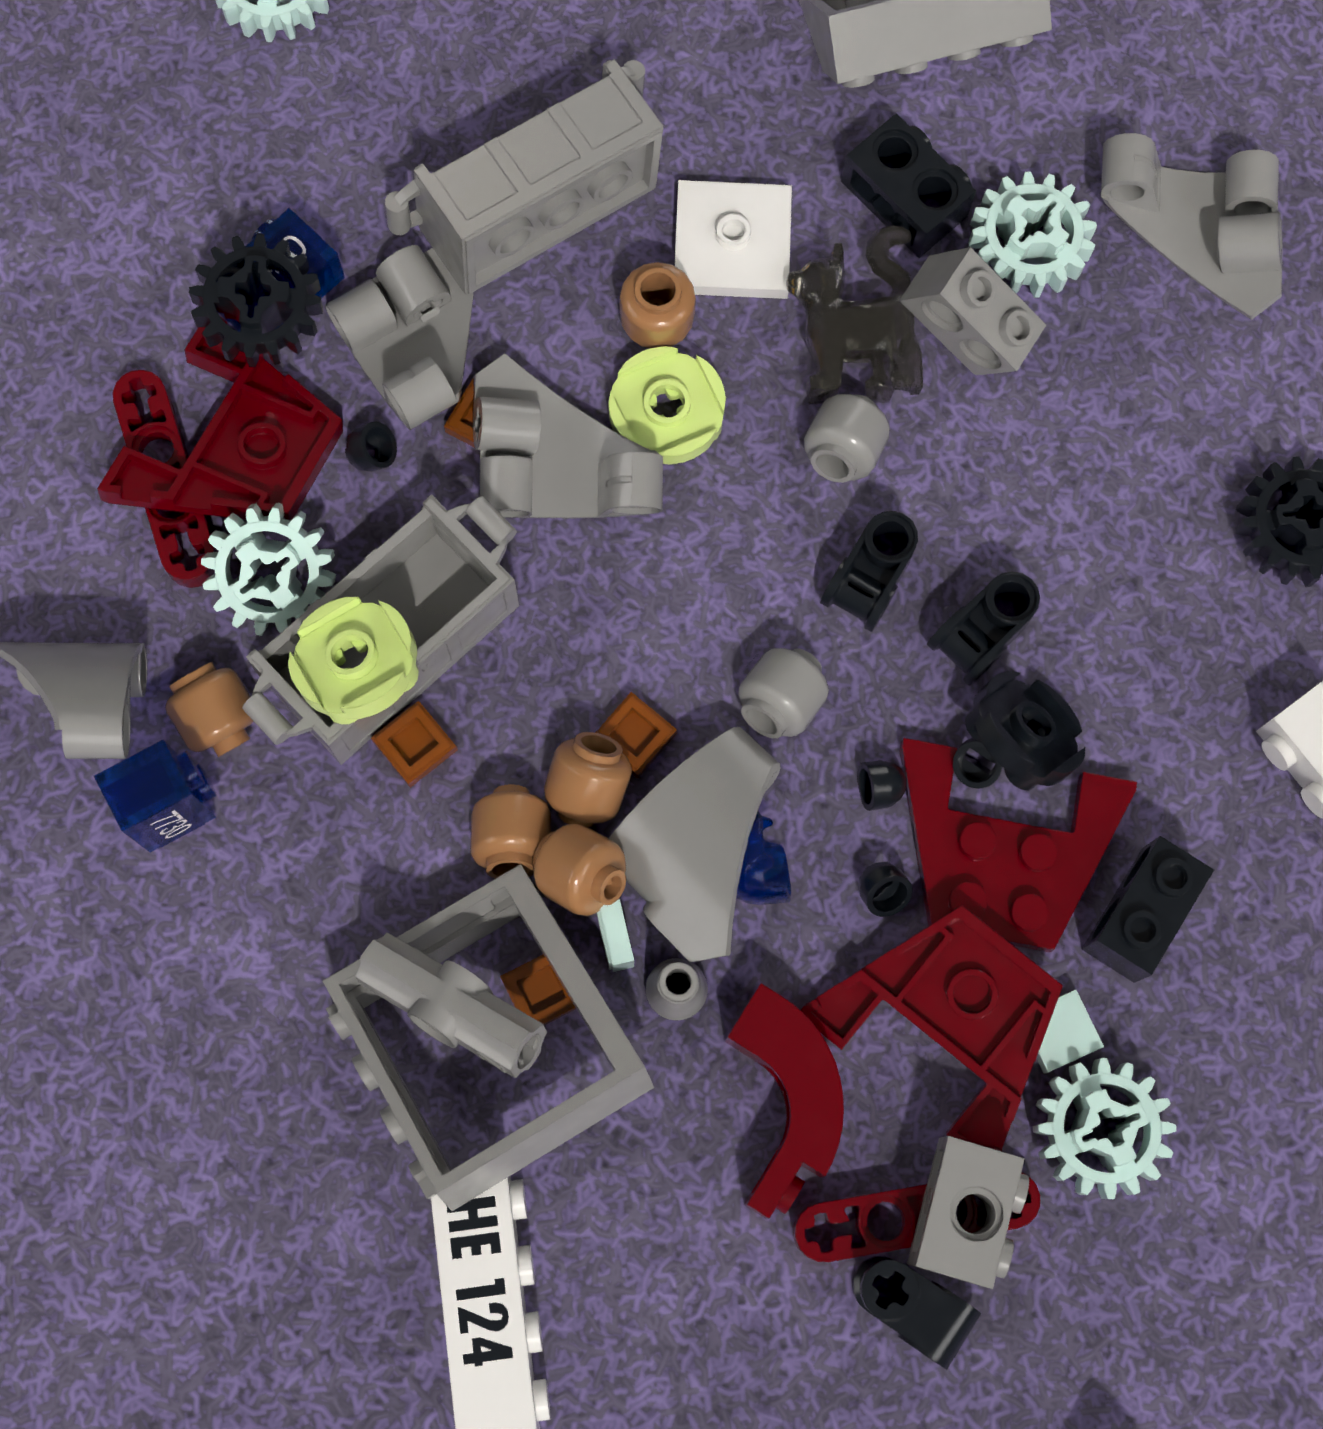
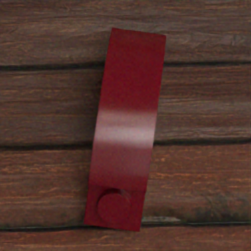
M761 983L725 1042L760 1064L770 1073L779 1086L785 1103L786 1123L781 1143L744 1203L745 1206L762 1217L769 1219L775 1208L786 1214L805 1183L804 1180L796 1176L801 1166L818 1177L826 1176L840 1143L843 1129L844 1099L841 1078L835 1059L819 1030L795 1005Z

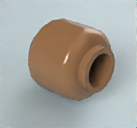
M662 262L643 264L630 273L622 284L619 297L622 327L630 339L645 348L672 347L681 342L692 328L696 305L694 287L687 275L674 265Z
M210 662L169 686L173 695L167 700L165 710L189 750L202 752L213 747L217 756L220 757L250 739L244 728L251 725L254 721L244 712L242 707L251 696L233 669L220 668L217 670L213 662Z
M582 732L577 734L575 738L563 741L555 750L544 785V793L547 802L554 810L559 812L560 819L565 823L591 827L594 823H604L616 817L622 806L632 774L630 761L622 753V747L617 741L599 733Z
M514 784L499 786L494 789L492 794L486 795L477 801L471 814L470 852L474 861L484 868L489 876L495 879L520 864L528 877H531L534 874L532 864L534 852L540 841L551 832V812L547 803L536 795L530 794L526 787Z
M574 823L562 826L556 831L547 834L540 841L534 852L532 864L536 887L544 897L574 914L583 916L596 914L603 905H611L616 902L625 889L626 861L624 852L616 842L588 827Z

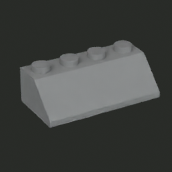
M799 0L823 72L837 84H842L843 87L848 88L868 85L875 80L874 75L892 70L898 74L916 73L926 69L928 61L944 57L954 61L971 59L980 55V48L999 43L1003 47L1026 45L1033 41L1034 34L1052 30L1050 0Z

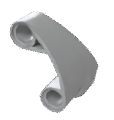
M1119 134L1108 138L1103 143L1101 198L1128 227L1154 250L1217 298L1251 320L1282 297L1283 236L1281 213L1278 211L1279 159L1275 154L1264 150L1241 151L1227 159L1226 172H1195L1161 167L1154 141L1142 134Z
M418 245L407 246L396 251L379 265L375 278L366 280L325 304L332 323L358 364L388 406L409 430L419 426L460 400L474 292L464 294L433 248L423 253Z
M505 353L474 375L473 439L475 450H480V496H484L504 518H604L662 512L663 456L657 451L647 449L625 438L582 412L541 383Z
M0 642V657L16 668L18 680L26 690L34 695L41 696L53 718L55 730H62L63 752L66 759H127L130 747V697H144L147 688V653L144 643Z
M733 727L682 762L637 804L609 837L624 852L626 882L646 901V904L643 906L646 917L689 962L730 956L737 888L744 855L764 793L774 783L780 772V763L741 727Z

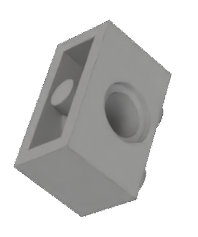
M950 1136L939 1138L907 1264L993 1289L996 1277L1005 1278L1012 1260L1014 1241L1006 1238L1011 1213L1020 1214L1026 1201L1029 1189V1176L1021 1174L1025 1158ZM970 1194L977 1196L984 1203L987 1213L984 1225L974 1233L965 1231L959 1225L956 1217L959 1202Z

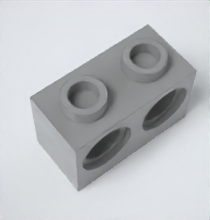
M971 247L929 255L899 300L974 375L1017 371L1046 327V324Z

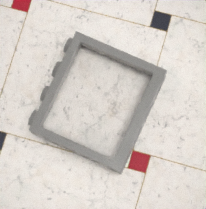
M521 864L399 935L398 938L441 963L521 916L614 1071L456 1168L451 1169L364 1009L382 997L362 986L355 976L359 970L360 959L323 980L334 1001V1004L326 1008L329 1014L328 1018L342 1040L352 1035L361 1052L351 1058L359 1076L370 1092L380 1087L389 1104L379 1111L386 1127L398 1145L408 1140L418 1158L408 1165L412 1176L419 1183L427 1199L437 1194L451 1211L459 1208L654 1088L644 1064Z

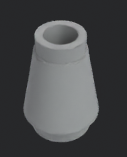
M672 958L659 963L653 968L646 982V996L650 1006L658 1015L669 1020H685L694 1016L703 1007L707 998L708 986L705 975L697 965L686 959ZM674 973H681L686 976V983L690 985V988L684 994H673L666 986L667 978L671 979Z

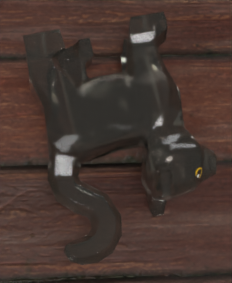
M883 227L876 230L867 241L865 256L873 273L892 286L891 295L888 297L861 301L841 300L846 276L842 243H835L833 245L830 256L809 260L801 269L788 273L786 280L787 291L797 298L806 313L805 343L816 367V374L810 376L807 381L806 394L808 396V404H823L827 398L838 394L842 382L844 363H869L872 377L865 382L864 396L871 399L874 403H889L894 390L907 391L910 395L920 394L923 388L922 352L914 332V315L899 301L913 279L912 275L904 267L889 257V249L891 247L910 242L912 238L911 233L904 227Z

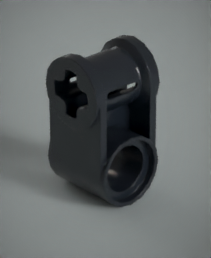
M884 511L875 515L867 524L850 555L845 557L821 598L820 604L827 608L833 604L864 621V628L873 632L898 588L897 584L906 571L916 549L918 531L913 521L905 514L897 511ZM885 534L895 536L901 542L903 552L892 556L882 554L876 549L873 539Z
M1014 571L1001 573L965 607L963 606L956 611L930 638L927 646L933 651L940 649L965 673L963 680L969 686L973 685L1007 650V646L1024 631L1036 613L1040 602L1038 587L1031 578L1023 573ZM1001 594L1012 595L1021 603L1023 613L1014 617L1002 614L995 606L994 597Z
M874 1256L863 1261L856 1269L852 1279L853 1294L864 1310L899 1333V1338L946 1370L981 1315L978 1310L933 1280L930 1282L907 1265L886 1256ZM895 1273L892 1284L899 1290L897 1297L893 1301L882 1297L876 1304L879 1292L872 1286L874 1278L877 1275L889 1278Z

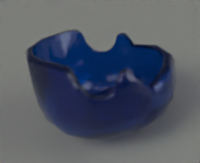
M759 811L749 833L736 898L747 904L755 905L788 903L791 900V884L786 853L780 844L768 842L763 838V830L772 826L773 820L762 816Z

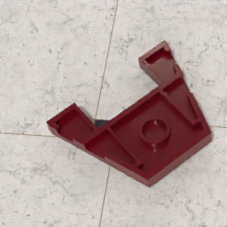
M198 327L184 349L187 363L234 382L181 469L123 446L97 488L100 499L109 504L228 517L234 513L241 519H246V509L251 504L257 503L263 516H269L272 507L276 503H281L283 505L284 518L291 521L343 433L342 419L289 374L286 376L282 375L264 359L263 354H260L256 367H249L245 352L241 351L231 362L226 360L221 350L222 342L216 346L209 347L202 335L206 327Z
M903 738L899 752L907 779V800L910 816H912L917 845L916 855L928 925L962 904L1014 946L1052 952L1058 944L1136 792L1137 782L1082 772L1078 777L1071 832L1059 831L950 810L948 804L954 773L953 759L957 748Z
M961 904L809 1001L800 1011L810 1019L822 1035L842 1050L882 1000H885L986 1082L946 1131V1136L1002 1152L1063 985Z

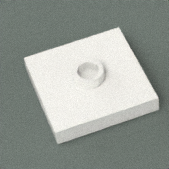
M678 180L675 267L687 275L693 284L695 295L788 298L789 286L787 285L786 287V280L789 284L792 185Z

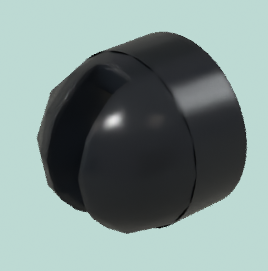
M377 421L356 427L348 434L346 439L347 448L345 449L346 458L358 470L377 471L389 467L395 461L397 443L392 431L385 424ZM367 450H375V457L371 456Z
M974 738L962 743L953 759V770L956 777L964 785L971 788L980 789L992 785L999 778L1003 769L986 750L984 745ZM971 748L993 762L995 765L992 770L982 765L979 761L965 755L968 749Z
M882 760L860 763L857 771V783L861 802L867 811L889 808L904 795L907 779L902 769L896 764Z
M874 863L866 867L859 877L858 890L860 897L869 911L876 916L887 917L900 912L906 907L912 897V884L902 870L891 863Z

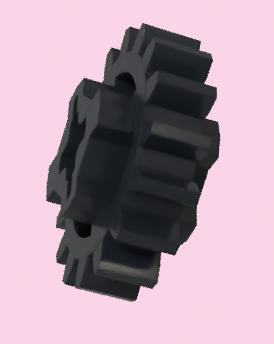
M257 234L253 247H245L239 236L232 237L234 251L226 255L215 246L211 249L215 265L211 268L198 264L195 268L199 281L204 285L189 287L193 304L198 305V307L191 311L196 327H206L202 335L209 347L216 346L222 342L221 350L226 360L231 362L241 351L245 352L249 367H256L260 354L268 353L274 365L281 364L280 349L287 346L291 351L299 354L302 352V347L298 335L302 333L315 336L317 333L315 321L309 315L323 314L321 297L315 295L321 290L317 274H307L310 267L308 258L304 253L290 260L291 251L288 241L282 239L274 249H269L264 234ZM272 270L284 275L294 288H290L289 282L277 281L272 275ZM261 284L265 296L259 298L258 306H254V315L252 317L248 305L254 304L256 295H259ZM218 313H224L225 319H236L241 325V332L228 326Z
M1296 456L1287 463L1284 469L1276 462L1270 464L1263 472V478L1256 476L1246 487L1245 490L1249 496H1245L1239 502L1236 511L1248 518L1243 519L1235 528V532L1237 535L1251 537L1252 542L1242 551L1245 557L1259 553L1264 558L1259 572L1265 574L1273 567L1281 570V584L1287 585L1297 574H1300L1305 587H1311L1321 578V574L1323 575V459L1318 458L1309 469H1304L1302 460L1299 456ZM1282 491V497L1278 500L1279 505H1276L1273 510H1267L1271 496Z

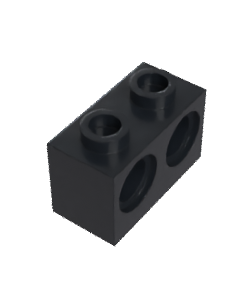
M897 113L846 155L841 182L918 258L922 257L968 217L976 194V190L972 187L967 174L957 165H949L932 148L926 134L916 126H909ZM894 160L903 167L890 168L881 161ZM933 198L939 201L942 207H929L920 199Z
M1159 836L1141 849L1083 945L1082 950L1133 983L1151 976L1214 872V869L1162 836Z

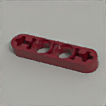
M134 370L126 373L116 382L112 392L113 403L126 447L143 454L144 448L149 442L155 439L169 440L173 443L174 451L172 457L165 463L181 469L189 456L171 397L161 379L154 373L146 370ZM140 389H146L151 396L148 398V405L151 415L155 420L153 423L145 424L143 416L133 403L136 401L135 392ZM145 508L161 563L168 575L177 584L184 587L202 586L208 577L215 574V570L201 565V558L204 555L196 559L197 568L191 571H187L182 563L175 564V562L184 558L181 542L176 534L187 532L189 541L198 554L218 552L208 541L212 531L207 515L185 512L184 515L178 518L168 519L159 514V509Z
M1030 1177L1024 1207L1020 1214L1016 1213V1217L1010 1219L1008 1230L1026 1226L1037 1216L1040 1208V1193L1036 1183ZM927 1184L815 1203L805 1207L797 1215L793 1225L795 1244L805 1257L817 1262H833L911 1248ZM970 1194L962 1199L964 1217L959 1225L968 1233H974L983 1225H977L978 1205L974 1195ZM881 1202H888L894 1205L902 1216V1228L899 1234L888 1241L875 1238L867 1226L869 1211ZM856 1206L855 1227L863 1242L862 1246L851 1248L852 1234L831 1238L830 1250L821 1252L818 1242L806 1240L805 1229L812 1228L815 1225L814 1215L824 1213L827 1223L831 1224L849 1222L844 1209ZM982 1210V1213H983L984 1217L986 1218V1216H987L986 1210Z

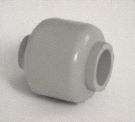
M837 394L827 398L816 413L804 438V450L814 470L827 480L841 483L859 480L867 477L875 468L888 442L890 426L884 413L868 397L853 394Z
M773 648L763 654L739 687L738 696L742 705L741 713L748 725L758 733L769 738L793 737L802 733L826 702L829 688L826 678L821 672L822 666L811 653L803 649Z

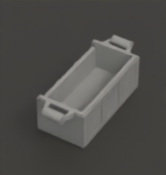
M615 59L609 60L603 64L602 79L562 102H558L544 112L493 138L441 169L430 173L424 164L415 167L414 180L400 191L389 193L385 198L389 230L395 235H404L410 228L419 225L423 235L466 295L473 293L654 190L657 184L663 125L643 99L644 65L637 60H630L623 67H620ZM415 198L416 210L410 213L409 201Z
M431 494L423 501L422 510L378 549L375 548L364 558L365 560L322 598L312 603L306 612L261 651L254 649L246 656L258 674L259 679L253 689L252 696L243 704L242 709L275 745L283 743L289 737L298 736L310 731L342 765L519 607L515 580L500 565L506 552L507 544L514 538L517 530L484 496L478 497L470 504H464L447 511ZM465 515H468L498 545L490 553L459 522ZM343 597H359L362 603L372 602L380 605L379 601L390 604L406 621L414 636L418 651L416 665L419 675L415 685L410 690L404 692L387 709L373 716L358 719L351 724H338L333 722L328 715L313 709L294 685L288 668L289 653L291 652L294 656L295 646L300 640L297 631L302 622L322 605ZM355 647L348 649L343 653L346 657V662L340 668H354L360 665L367 656L368 650L359 653ZM270 688L298 718L299 722L294 727L263 695L267 689Z

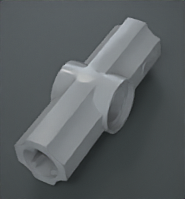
M388 932L379 939H373L361 955L359 970L355 976L358 982L373 993L407 1012L408 1017L413 1023L444 1045L456 1048L459 1044L482 1060L488 1061L502 1072L514 1078H517L523 1071L529 1070L541 1053V1046L547 1034L544 1025L493 995L488 985L457 963L446 960L443 964H440L417 948L406 944L400 938H396Z

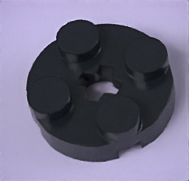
M1004 671L995 675L975 695L973 709L965 717L966 729L975 740L984 745L990 755L1004 768L1007 778L1014 786L1021 790L1029 791L1037 784L1043 786L1056 785L1076 770L1085 758V747L1078 752V745L1075 739L1082 732L1080 722L1068 703L1049 685L1038 679L1033 684L1028 685L1022 681L1014 680L1021 674L1020 672Z

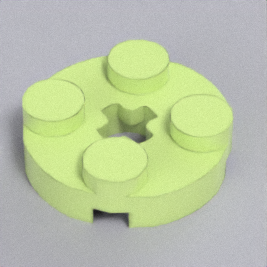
M667 346L644 350L624 363L618 372L617 380L612 385L608 402L609 419L612 429L647 449L657 451L663 456V464H678L692 460L704 453L721 433L726 403L724 386L716 370L706 360L697 355L696 359L687 354L678 353V348ZM666 394L670 401L681 400L683 405L677 408L676 416L665 417L663 414L657 415L653 411L657 407L658 395Z
M359 597L339 598L322 605L312 612L302 622L297 631L300 640L295 646L294 656L290 652L288 660L291 679L305 701L316 711L328 715L333 722L351 724L358 719L378 714L395 703L418 680L419 670L416 665L418 651L414 636L402 615L390 604L379 601L380 605L372 602L362 603ZM355 647L359 653L368 650L367 656L360 665L354 668H340L346 662V657L343 653L348 649Z

